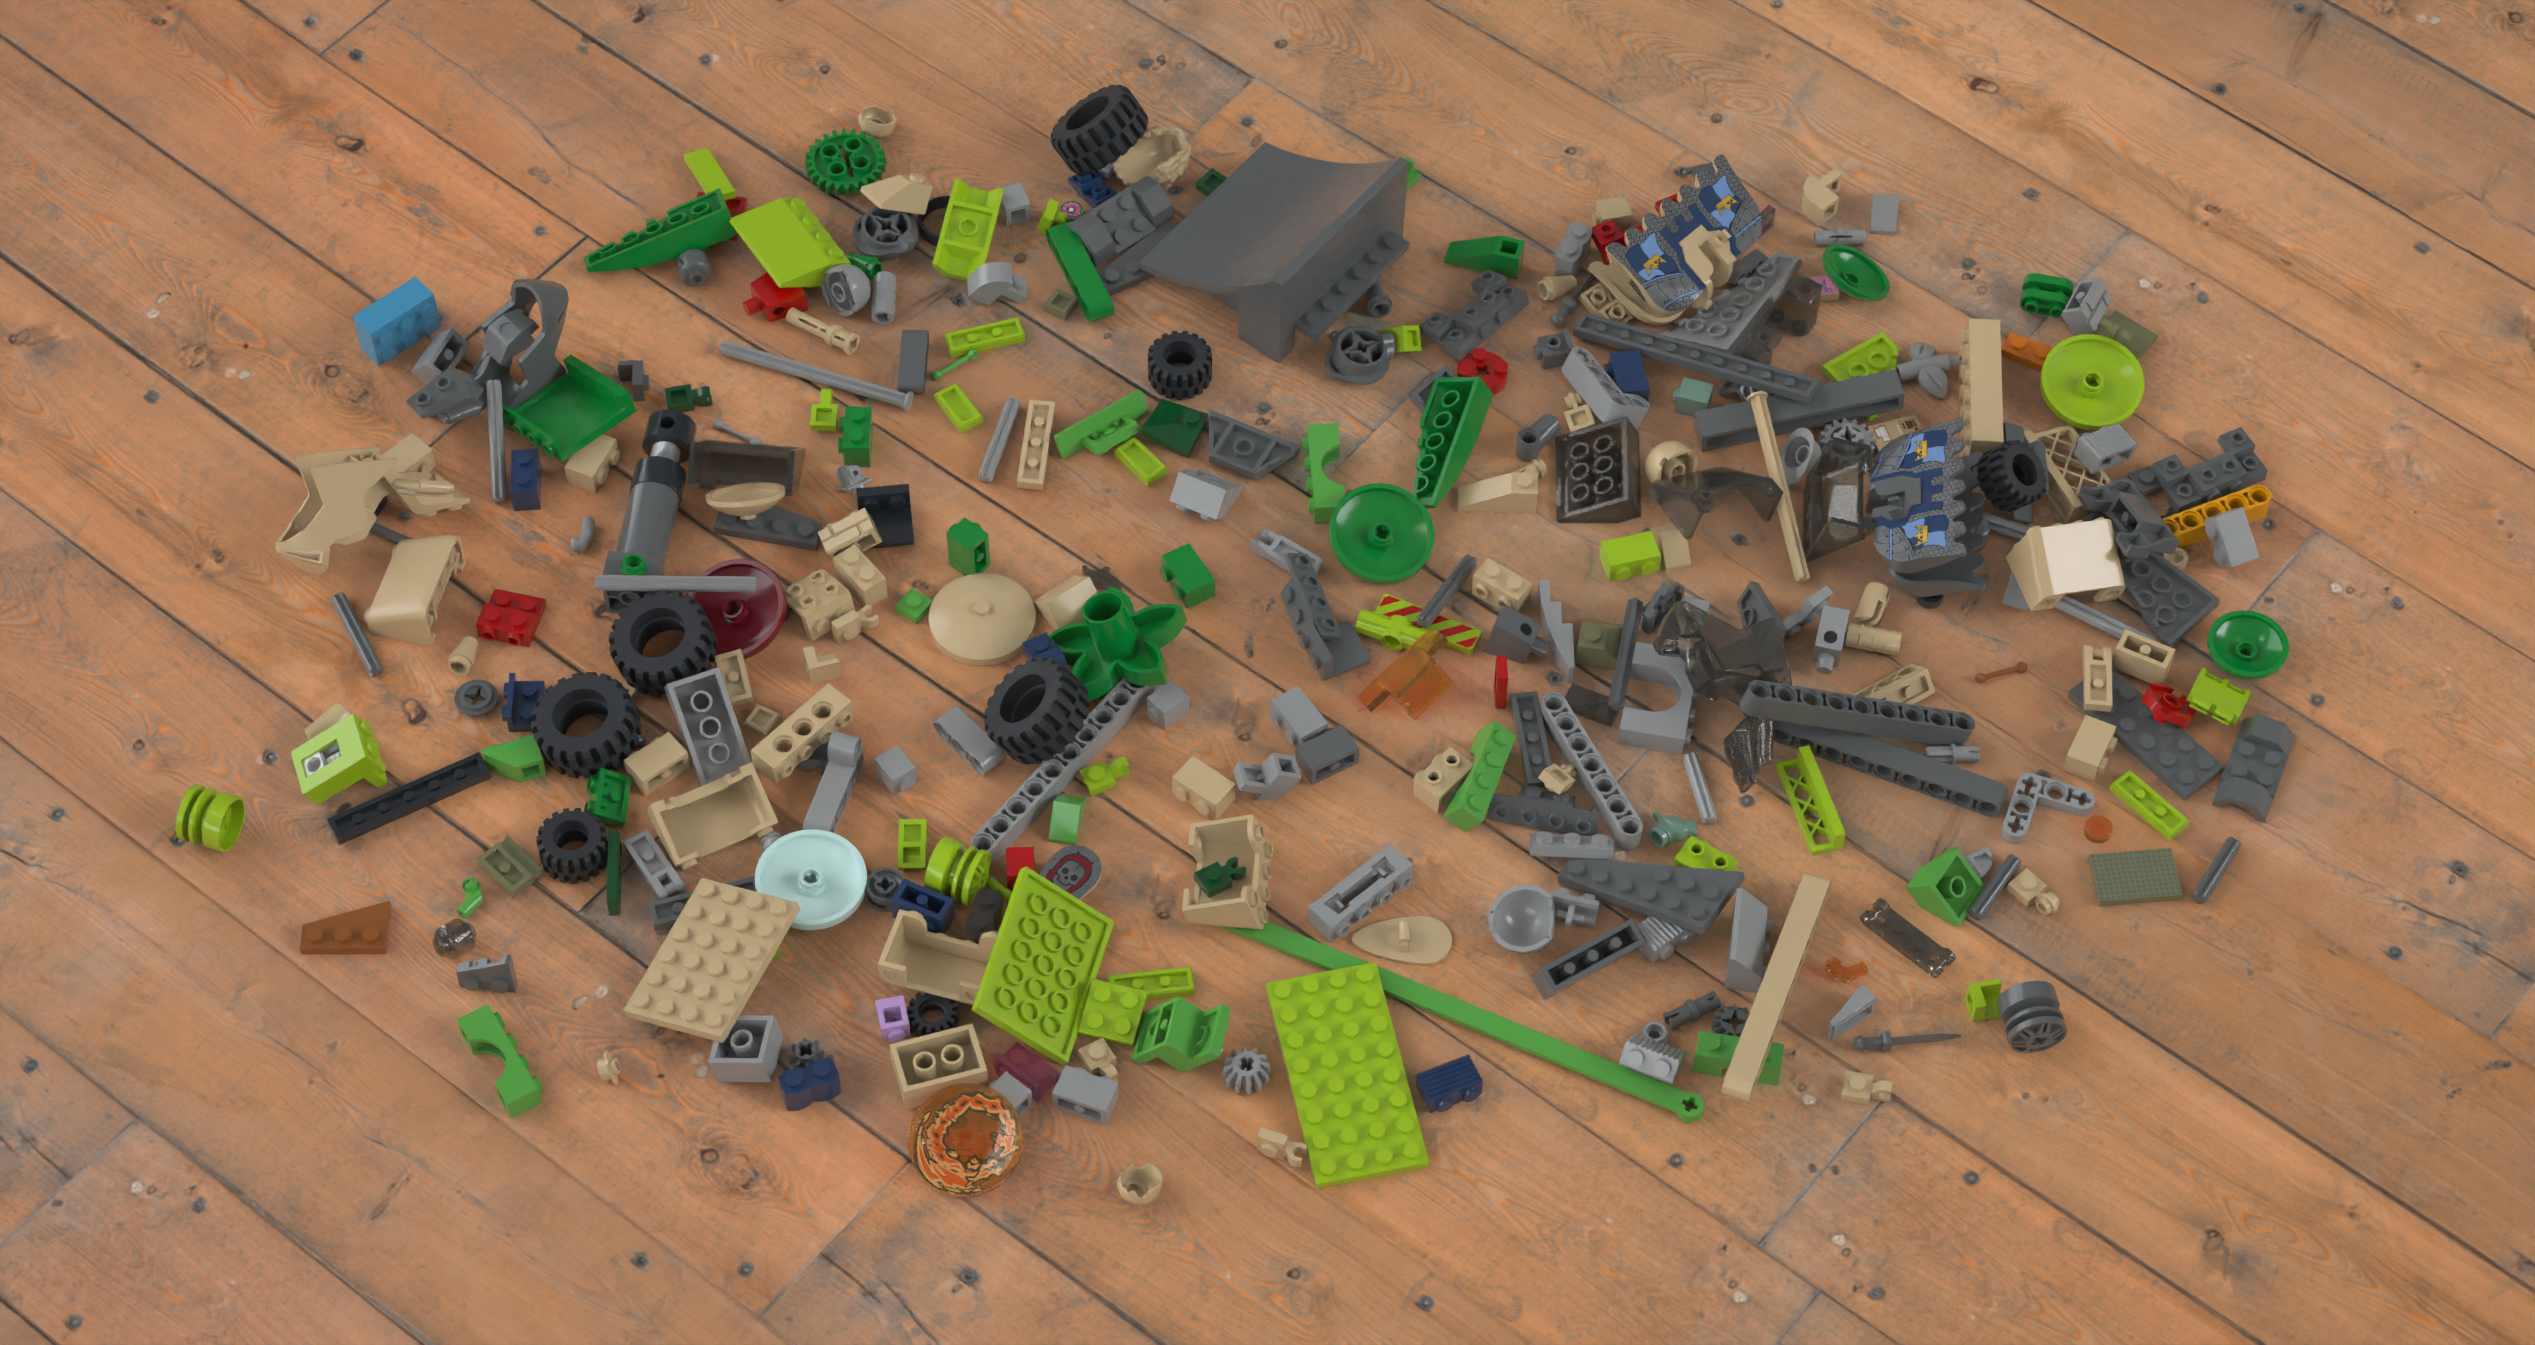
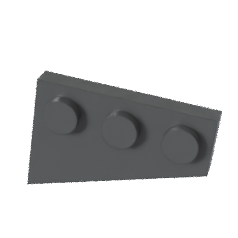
M1750 581L1737 602L1743 628H1747L1750 639L1747 641L1749 651H1753L1755 659L1751 662L1752 668L1755 671L1762 672L1779 643L1784 639L1787 629L1760 584Z

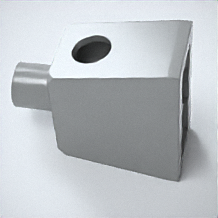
M1823 605L1812 659L1813 662L1817 663L1816 671L1820 674H1831L1833 666H1839L1850 610Z

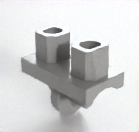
M1561 887L1557 888L1556 891H1550L1554 901L1555 919L1565 921V928L1571 929L1572 923L1595 928L1600 901H1597L1596 895L1586 893L1582 897L1571 895L1569 889Z

